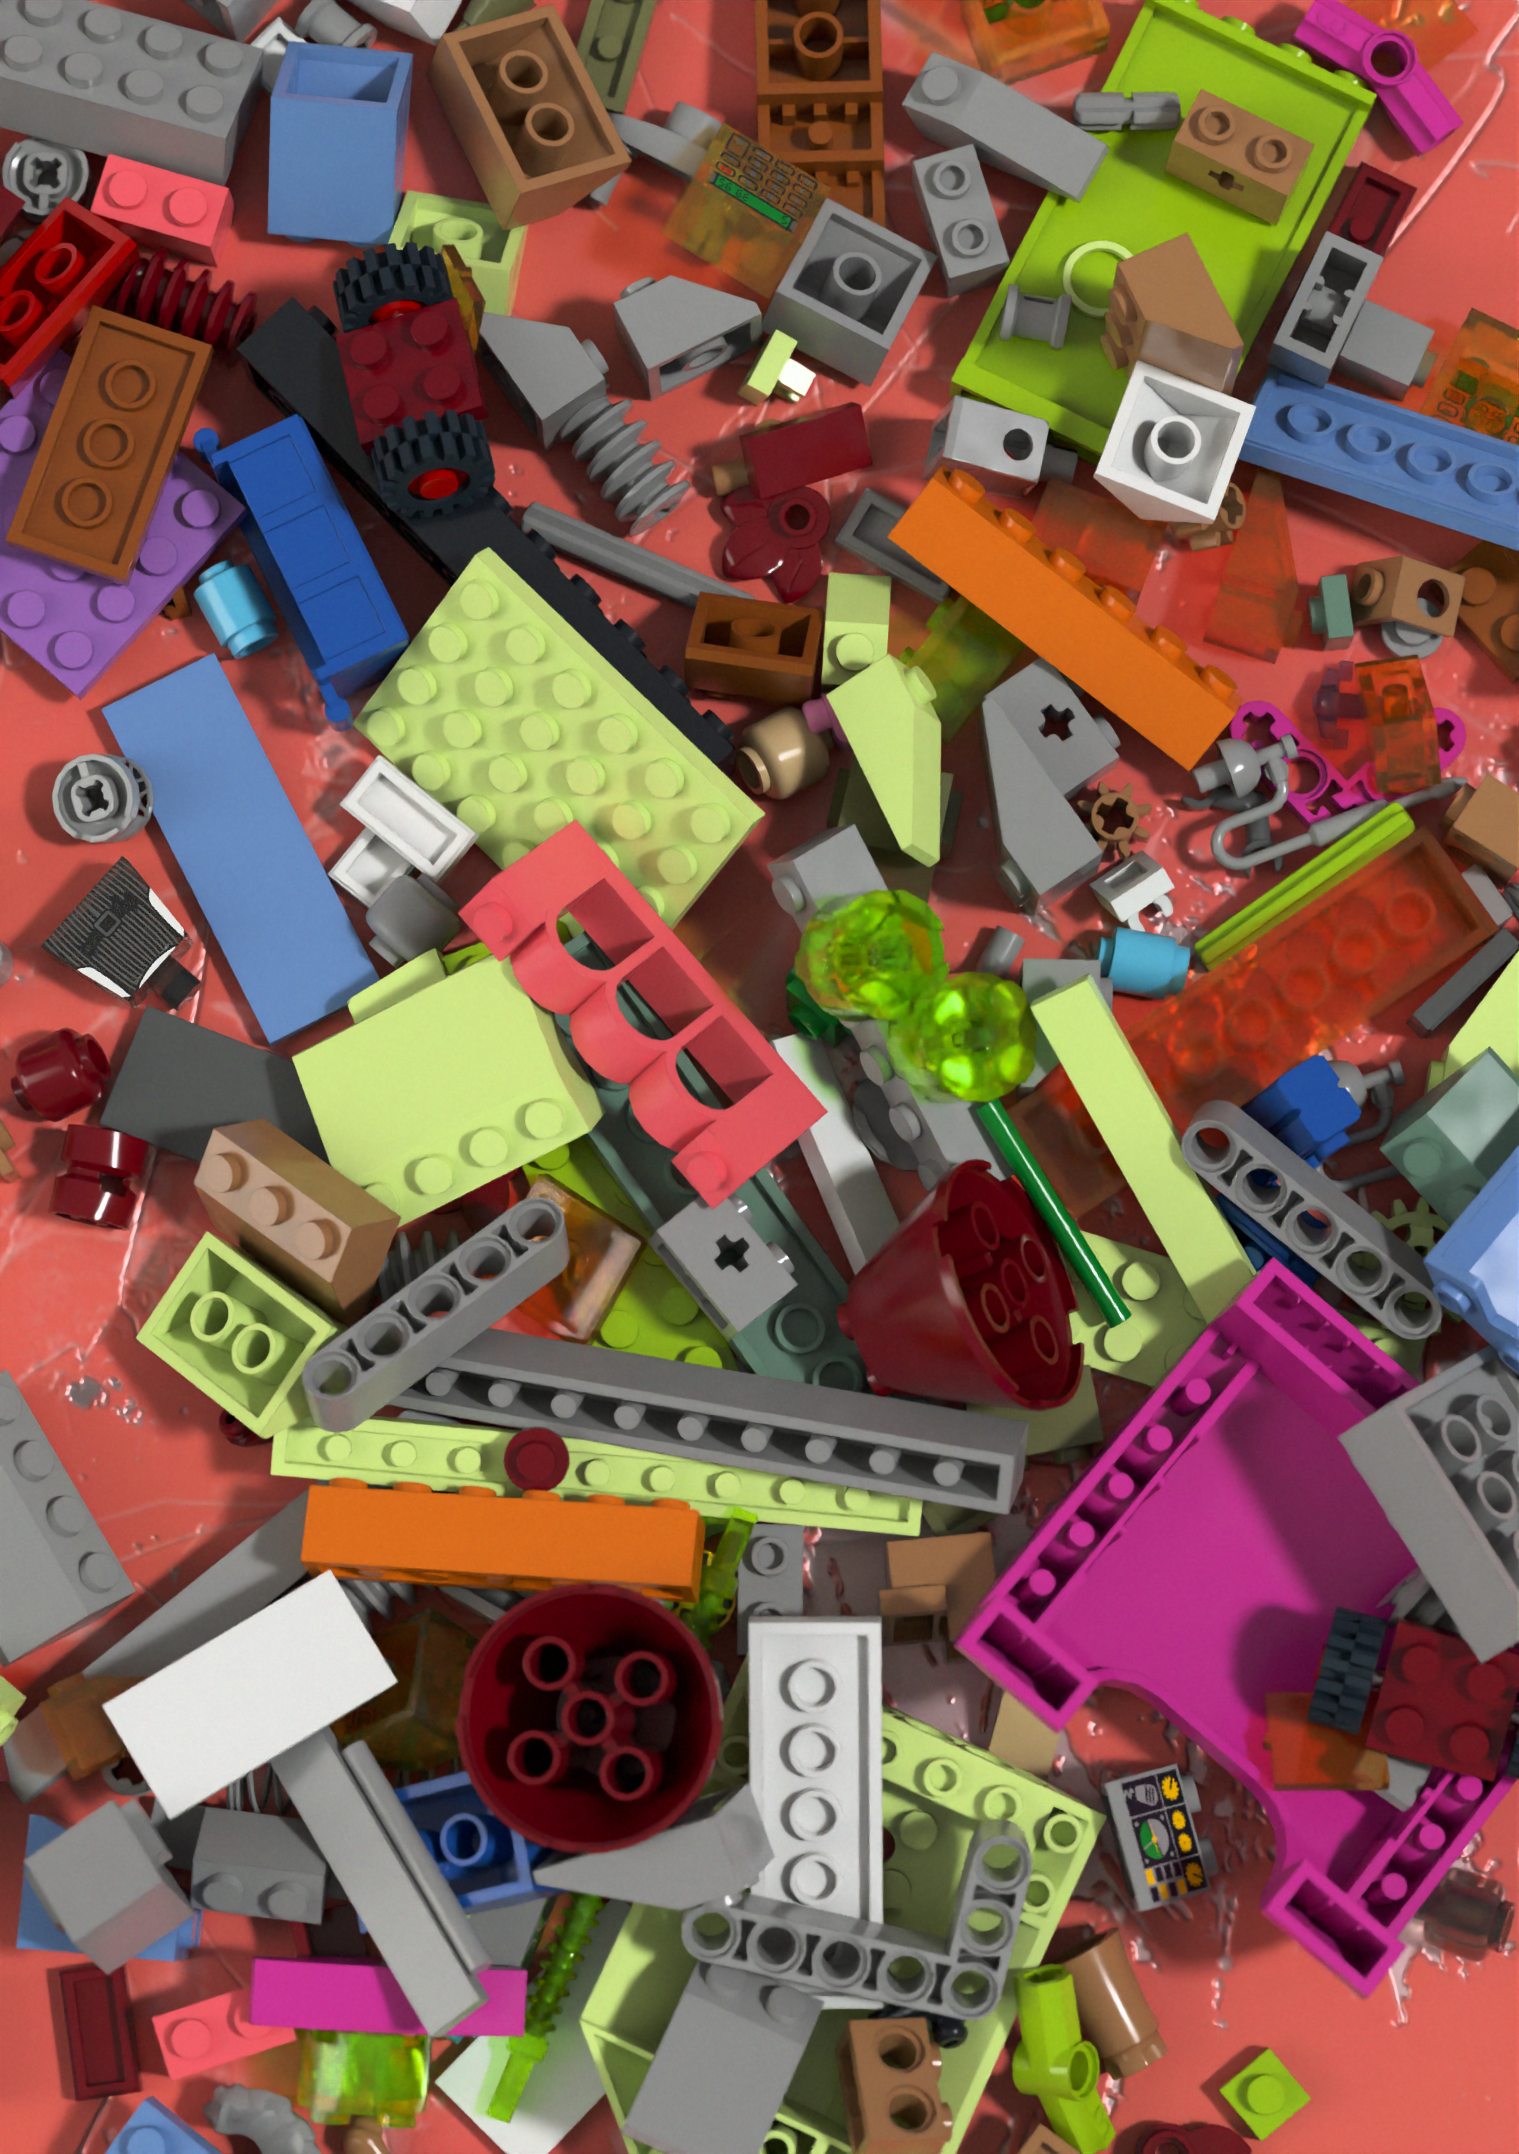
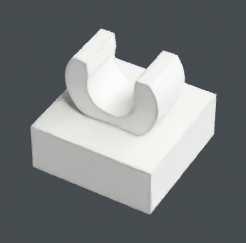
M1142 850L1089 884L1100 905L1119 921L1123 922L1129 929L1146 932L1144 926L1139 921V911L1152 902L1156 909L1165 917L1173 914L1172 903L1164 894L1175 887L1164 868Z

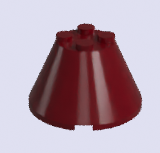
M972 1159L949 1168L856 1274L849 1286L847 1302L838 1305L837 1319L841 1331L849 1340L855 1341L866 1364L869 1384L879 1396L885 1397L890 1394L1045 1412L1068 1403L1078 1390L1084 1368V1344L1079 1342L1073 1345L1069 1314L1080 1309L1067 1265L1056 1240L1026 1192L1012 1177L999 1181L991 1173L987 1172L986 1170L991 1169L990 1162Z
M575 1583L537 1593L512 1607L490 1627L475 1647L465 1668L459 1716H456V1733L464 1767L471 1783L488 1808L504 1824L534 1843L567 1852L601 1854L636 1846L655 1837L676 1822L695 1802L712 1773L721 1743L723 1725L722 1701L715 1671L707 1653L689 1627L664 1605L644 1594L620 1586L599 1583Z

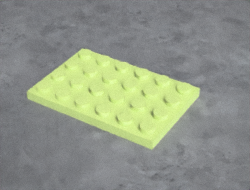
M490 547L475 554L353 722V725L401 772L480 836L474 843L503 871L576 819L671 930L674 929L765 816V813ZM570 912L558 919L565 922L569 935L572 938L585 931Z

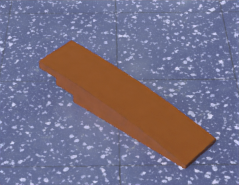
M755 0L758 147L773 156V160L770 163L771 156L768 154L766 158L762 157L763 159L758 157L760 161L768 166V170L763 172L766 166L762 163L761 165L759 164V169H761L759 173L763 175L762 181L759 182V197L798 221L796 222L797 224H794L796 226H793L795 228H792L795 231L790 232L760 214V241L804 240L826 197L886 228L880 0ZM780 160L789 165L790 167H792L795 170V174L793 176H790L792 175L793 170L789 167L785 168L786 165L782 164L781 162H778L776 167V161ZM774 169V170H776V171L782 173V174L785 175L786 177H788V178L790 179V184H789L788 186L784 185V184H787V182L789 181V180H788L787 178H785V177H784V178H779V179L782 180V181H781L782 183H780L779 181H777V180H776L777 177H780V176H779L778 173L775 172V171H774L773 174H772L773 177H771V176H770L771 171ZM803 174L812 179L813 181H815L817 183V188L813 190L816 184L812 181H810L811 183L808 185L809 187L804 185V180L807 178H805L802 175L799 178L800 181H798V175ZM767 179H770V180H772V181L778 183V184L781 185L782 187H784V188H785V193H784L783 195H780V194H782V192H783V190H784V189L781 188V187L778 188V190H777L778 193H776L775 191L771 190L770 188L773 187V184H774V183L771 182V181H768L767 186H766V185H765L766 180H767ZM795 183H797V184H799V185L805 187V188L808 189L809 191H811V192L813 193L812 198H811V199H807V198L810 197L811 193L808 192V191H806L805 189H804V191H803L804 194H802V195L798 194L797 192L800 193L801 189H803V188H801L800 186L796 185L795 188H794V190H793V189H792L793 185H794ZM764 188L777 195L781 199L778 205L774 204L779 200L775 196L771 201L767 200V195L770 193L764 190L761 195V190ZM793 193L804 199L806 202L799 199V201L801 202L794 204L793 202H795V198L797 197L791 194V196L788 199V194ZM785 202H787V203H790L791 205L795 206V207L798 208L799 210H801V211L803 212L802 217H801V218H798V217L800 216L801 212L798 211L797 209H796L795 211H793V212H794V215L790 214L789 212H790L791 209H793V207L790 206V205H788V204H786L785 207H784V209H783V204H784Z

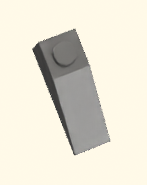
M934 51L931 52L902 103L922 137L950 149L973 144L978 161L1080 203L1109 152V148L1104 142L990 75Z

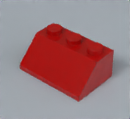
M67 196L0 269V391L10 399L13 398L15 400L54 355L81 333L92 305L101 307L110 296L118 292L134 265L140 260L137 244L129 236Z

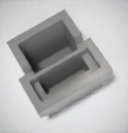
M134 1798L121 1807L113 1799L23 1860L29 1871L24 1873V1876L53 1924L62 1933L67 1932L73 1944L107 1975L196 1914L172 1874L163 1866V1864L173 1858L171 1852L143 1807Z

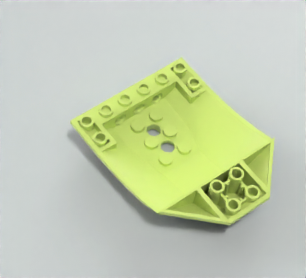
M749 1651L722 1708L723 1725L718 1756L712 1773L697 1798L744 1783H748L750 1786ZM882 1702L883 1827L892 1834L895 1840L894 1852L890 1857L883 1860V1924L946 1938L969 1842L974 1831L984 1822L992 1819H1006L1017 1824L1025 1833L1032 1858V1872L1000 2000L996 2008L986 2017L978 2020H967L964 2023L968 2029V2037L962 2045L951 2049H944L939 2046L941 2053V2075L937 2082L941 2102H947L950 2106L953 2123L951 2139L949 2142H945L939 2154H956L1018 2014L1013 1977L1024 1969L1039 1967L1107 1818V1814L979 1746ZM997 1844L986 1851L983 1861L993 1868H1004L1010 1866L1016 1860L1018 1851L1010 1845ZM751 1887L744 1889L742 1892L751 1894ZM633 1902L579 2019L620 2131L625 2124L698 1961V1958L694 1957L686 1949L682 1939V1910ZM983 1907L975 1910L970 1915L967 1923L978 1931H988L1000 1923L1003 1915L996 1909ZM717 1912L701 1914L693 1925L700 1933L715 1936L727 1929L729 1921ZM901 1956L890 1963L887 1971L896 1978L909 1979L920 1972L923 1964L912 1956ZM967 1970L960 1973L954 1979L952 1986L962 1993H974L985 1985L987 1978L980 1972ZM883 2002V2007L890 2003ZM878 2009L821 2010L759 2154H852L834 2050L849 2020H868V2015ZM928 2031L930 2042H933V2032ZM881 2058L887 2066L893 2069H902L895 2061ZM891 2118L900 2128L913 2130L906 2121L899 2118ZM622 2134L629 2154H666Z

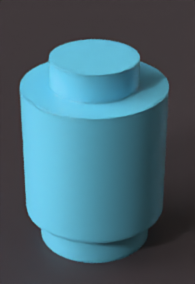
M226 560L210 567L198 577L202 585L194 591L193 596L222 648H229L235 659L244 658L256 653L278 638L279 633L274 626L277 616L249 565L234 566L232 560Z
M1115 926L1111 938L1100 936L1094 960H1101V975L1103 978H1112L1113 991L1164 1000L1166 994L1180 997L1183 992L1189 966L1190 947L1177 945L1176 938Z

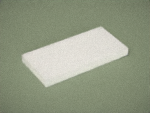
M328 1570L102 1705L171 1821L398 1684V1681L332 1571Z
M612 1898L594 1916L582 1932L567 1972L559 1984L551 2007L545 2015L540 2029L534 2037L530 2036L531 2024L536 2015L538 2002L543 1995L551 1966L556 1957L526 1987L524 2036H478L435 2081L506 2154H548L606 2094L579 2019L631 1909V1906L625 1900Z

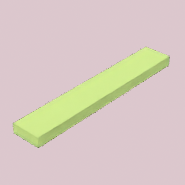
M1088 973L1033 1000L1030 1009L1201 1314L1209 1325L1257 1272L1207 1182L1184 1160L1181 1151L1182 1138L1091 974Z

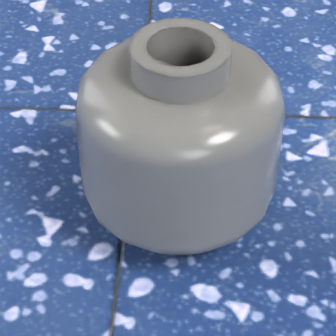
M421 873L417 879L401 875L390 884L366 913V922L376 934L368 944L396 969L404 960L410 962L431 949L436 948L441 953L460 930V921L455 915L460 905L424 873Z

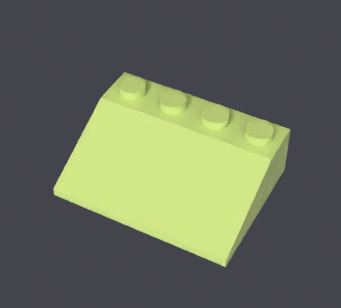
M490 954L292 1057L331 1167L401 1216L397 1228L590 1132L606 1113L604 1106L551 1011L540 1006L524 991L513 972L510 956L499 962L493 954Z

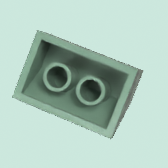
M1489 1046L1394 1118L1379 1148L1450 1227L1519 1145V1078Z

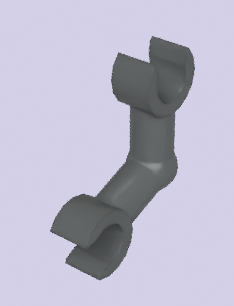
M1190 770L1189 775L1194 778L1192 770ZM1227 784L1211 789L1210 796L1204 800H1195L1189 797L1181 798L1182 804L1195 812H1203L1211 807H1216L1234 813H1241L1269 802L1264 793L1256 790L1237 800L1230 785ZM1269 816L1244 825L1247 846L1241 857L1275 845L1271 839ZM1282 856L1273 859V868L1276 875H1278L1282 866ZM1251 867L1242 869L1243 874L1248 879L1251 875Z

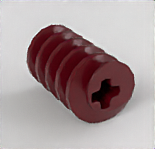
M164 247L159 248L149 260L145 258L140 259L134 265L122 286L117 302V313L129 316L136 310V320L151 325L158 321V327L174 333L181 331L183 336L210 344L214 349L212 360L218 359L226 352V365L228 368L235 367L240 359L237 347L253 333L256 323L257 292L251 290L239 303L233 301L235 282L229 279L215 293L210 290L212 271L207 268L194 282L188 280L190 260L183 258L170 271L166 269L168 250Z

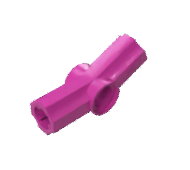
M1315 0L1291 41L1334 68L1350 72L1364 80L1368 85L1367 90L1377 94L1375 100L1418 158L1441 144L1463 125L1464 122L1418 61V51L1413 41L1407 35L1396 30H1384L1337 0ZM1376 53L1392 55L1400 66V75L1395 77L1379 75L1371 64V55Z

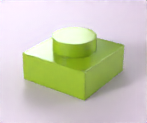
M1268 2047L1218 2088L1219 2092L1260 2141H1263L1311 2100L1310 2096Z

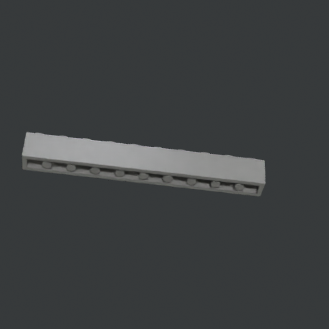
M487 1328L387 1404L521 1429L545 1427L553 1430L560 1436L1006 1515L1009 1514L1023 1481L1029 1422L492 1328ZM386 1349L377 1353L376 1355L387 1356L396 1352L397 1350Z

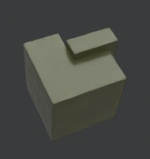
M854 754L850 770L839 768L826 829L855 824L896 906L926 912L936 864L927 867L901 850ZM941 772L940 857L950 859L964 793L951 790L954 774Z

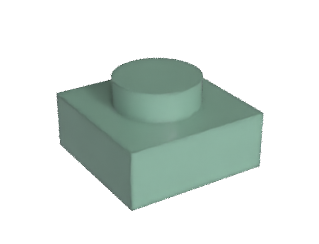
M1346 574L1320 577L1315 590L1316 596L1307 597V617L1311 635L1321 634L1323 652L1348 649L1353 640L1354 631Z

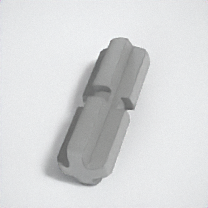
M1080 92L1075 96L1072 105L1073 123L1081 130H1121L1122 124H1128L1130 130L1174 129L1180 121L1181 114L1179 96L1174 92H1131V98H1124L1122 92Z

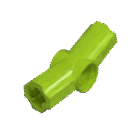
M1055 1964L1024 1969L1013 1977L1022 2040L1015 2050L1012 2063L1015 2086L1020 2093L1038 2096L1054 2133L1080 2153L1094 2154L1098 2151L1107 2150L1116 2132L1096 2090L1100 2072L1097 2050L1092 2043L1082 2041L1072 1973L1067 1972V1966Z

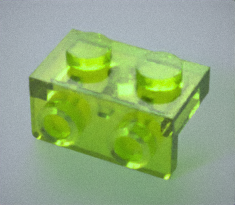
M962 595L956 603L949 597L945 598L927 621L925 628L932 633L916 652L908 646L897 658V660L909 668L915 665L921 668L932 683L937 697L931 701V704L941 722V741L946 745L950 744L983 702V696L991 692L1025 649L1026 645Z

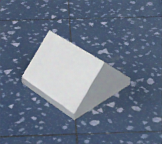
M1137 360L1093 477L1140 519L1213 524L1256 406Z

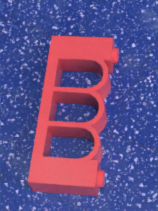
M576 819L492 878L458 912L459 916L499 962L510 956L514 975L531 998L540 1006L552 1012L570 1015L569 1029L575 1047L584 1061L601 1076L616 1083L630 1084L629 1099L635 1117L643 1129L660 1145L679 1152L670 1161L713 1210L828 1112ZM570 912L615 964V967L605 971L592 970L577 962L566 951L559 940L556 929L557 920ZM628 980L675 1036L666 1040H657L639 1033L627 1022L621 1013L616 999V989ZM687 1048L735 1105L722 1110L712 1109L699 1103L687 1092L679 1079L676 1069L677 1055Z

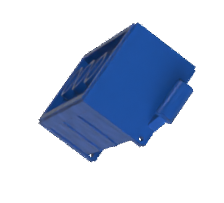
M295 414L225 448H222L218 435L214 430L210 428L200 429L196 432L193 439L199 458L202 462L210 464L219 485L247 508L249 514L242 520L239 527L326 703L324 711L329 725L335 731H347L351 728L354 718L349 704L344 699L383 681L411 644L402 620L302 416L298 417Z

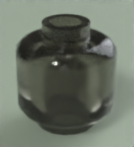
M1451 1867L1414 1914V1918L1424 1921L1423 1935L1428 1946L1460 1958L1479 1962L1487 1958L1491 1951L1500 1953L1504 1949L1513 1925L1516 1904L1508 1901L1506 1887L1499 1880L1459 1867Z

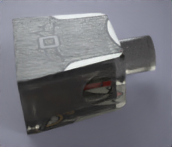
M123 856L41 946L54 961L133 1009L138 1007L153 990L176 1011H180L194 998L203 984L178 962L191 948L193 941L132 864Z

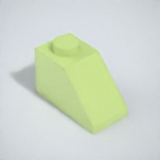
M844 573L828 574L821 693H830L887 655L891 576Z

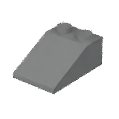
M992 695L982 702L978 731L998 867L1001 872L996 878L1002 890L1016 908L1026 903L1033 915L1036 916L1096 875L1103 851Z
M744 1783L697 1798L692 1806L669 1828L636 1846L601 1854L574 1853L556 1849L532 1873L537 1885L675 1910H684L702 1904L705 1912L709 1913L727 1908L743 1899L741 1892L760 1881L758 1874L775 1856L748 1783Z
M698 1959L621 2133L666 2154H759L808 2043L824 2001L767 1975Z

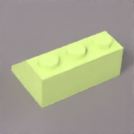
M206 1231L136 1336V1339L262 1438L268 1439L311 1415L302 1379L305 1364L314 1354L349 1328L245 1250ZM332 1388L326 1391L325 1394H338L346 1388Z

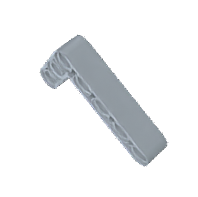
M992 1819L984 1822L974 1831L969 1842L946 1938L741 1892L743 1897L741 1901L727 1908L714 1911L723 1915L729 1921L727 1929L715 1936L702 1934L693 1925L701 1914L706 1913L702 1904L682 1910V1939L686 1949L694 1957L705 1962L958 2019L978 2020L989 2015L996 2008L1001 1997L1032 1872V1858L1028 1841L1022 1829L1017 1824L1006 1819ZM997 1844H1007L1018 1851L1016 1860L1010 1866L1004 1868H993L983 1861V1857L988 1849ZM991 1907L998 1910L1003 1917L995 1928L988 1931H978L967 1923L970 1915L975 1910ZM771 1927H783L794 1936L792 1942L786 1948L780 1950H770L764 1947L758 1941V1938L762 1932ZM846 1941L853 1944L858 1949V1953L851 1962L840 1965L827 1961L823 1956L824 1950L832 1943ZM901 1956H912L923 1964L920 1972L909 1979L896 1978L887 1969L893 1960ZM967 1970L980 1972L987 1978L985 1985L974 1993L957 1991L952 1986V1983L960 1973Z

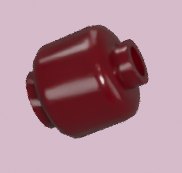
M66 1027L22 1048L18 1052L15 1062L17 1076L11 1079V1087L18 1103L25 1111L35 1110L44 1119L58 1122L100 1101L105 1093V1080L110 1078L111 1070L102 1047L92 1035L87 1033L82 1036L79 1032Z

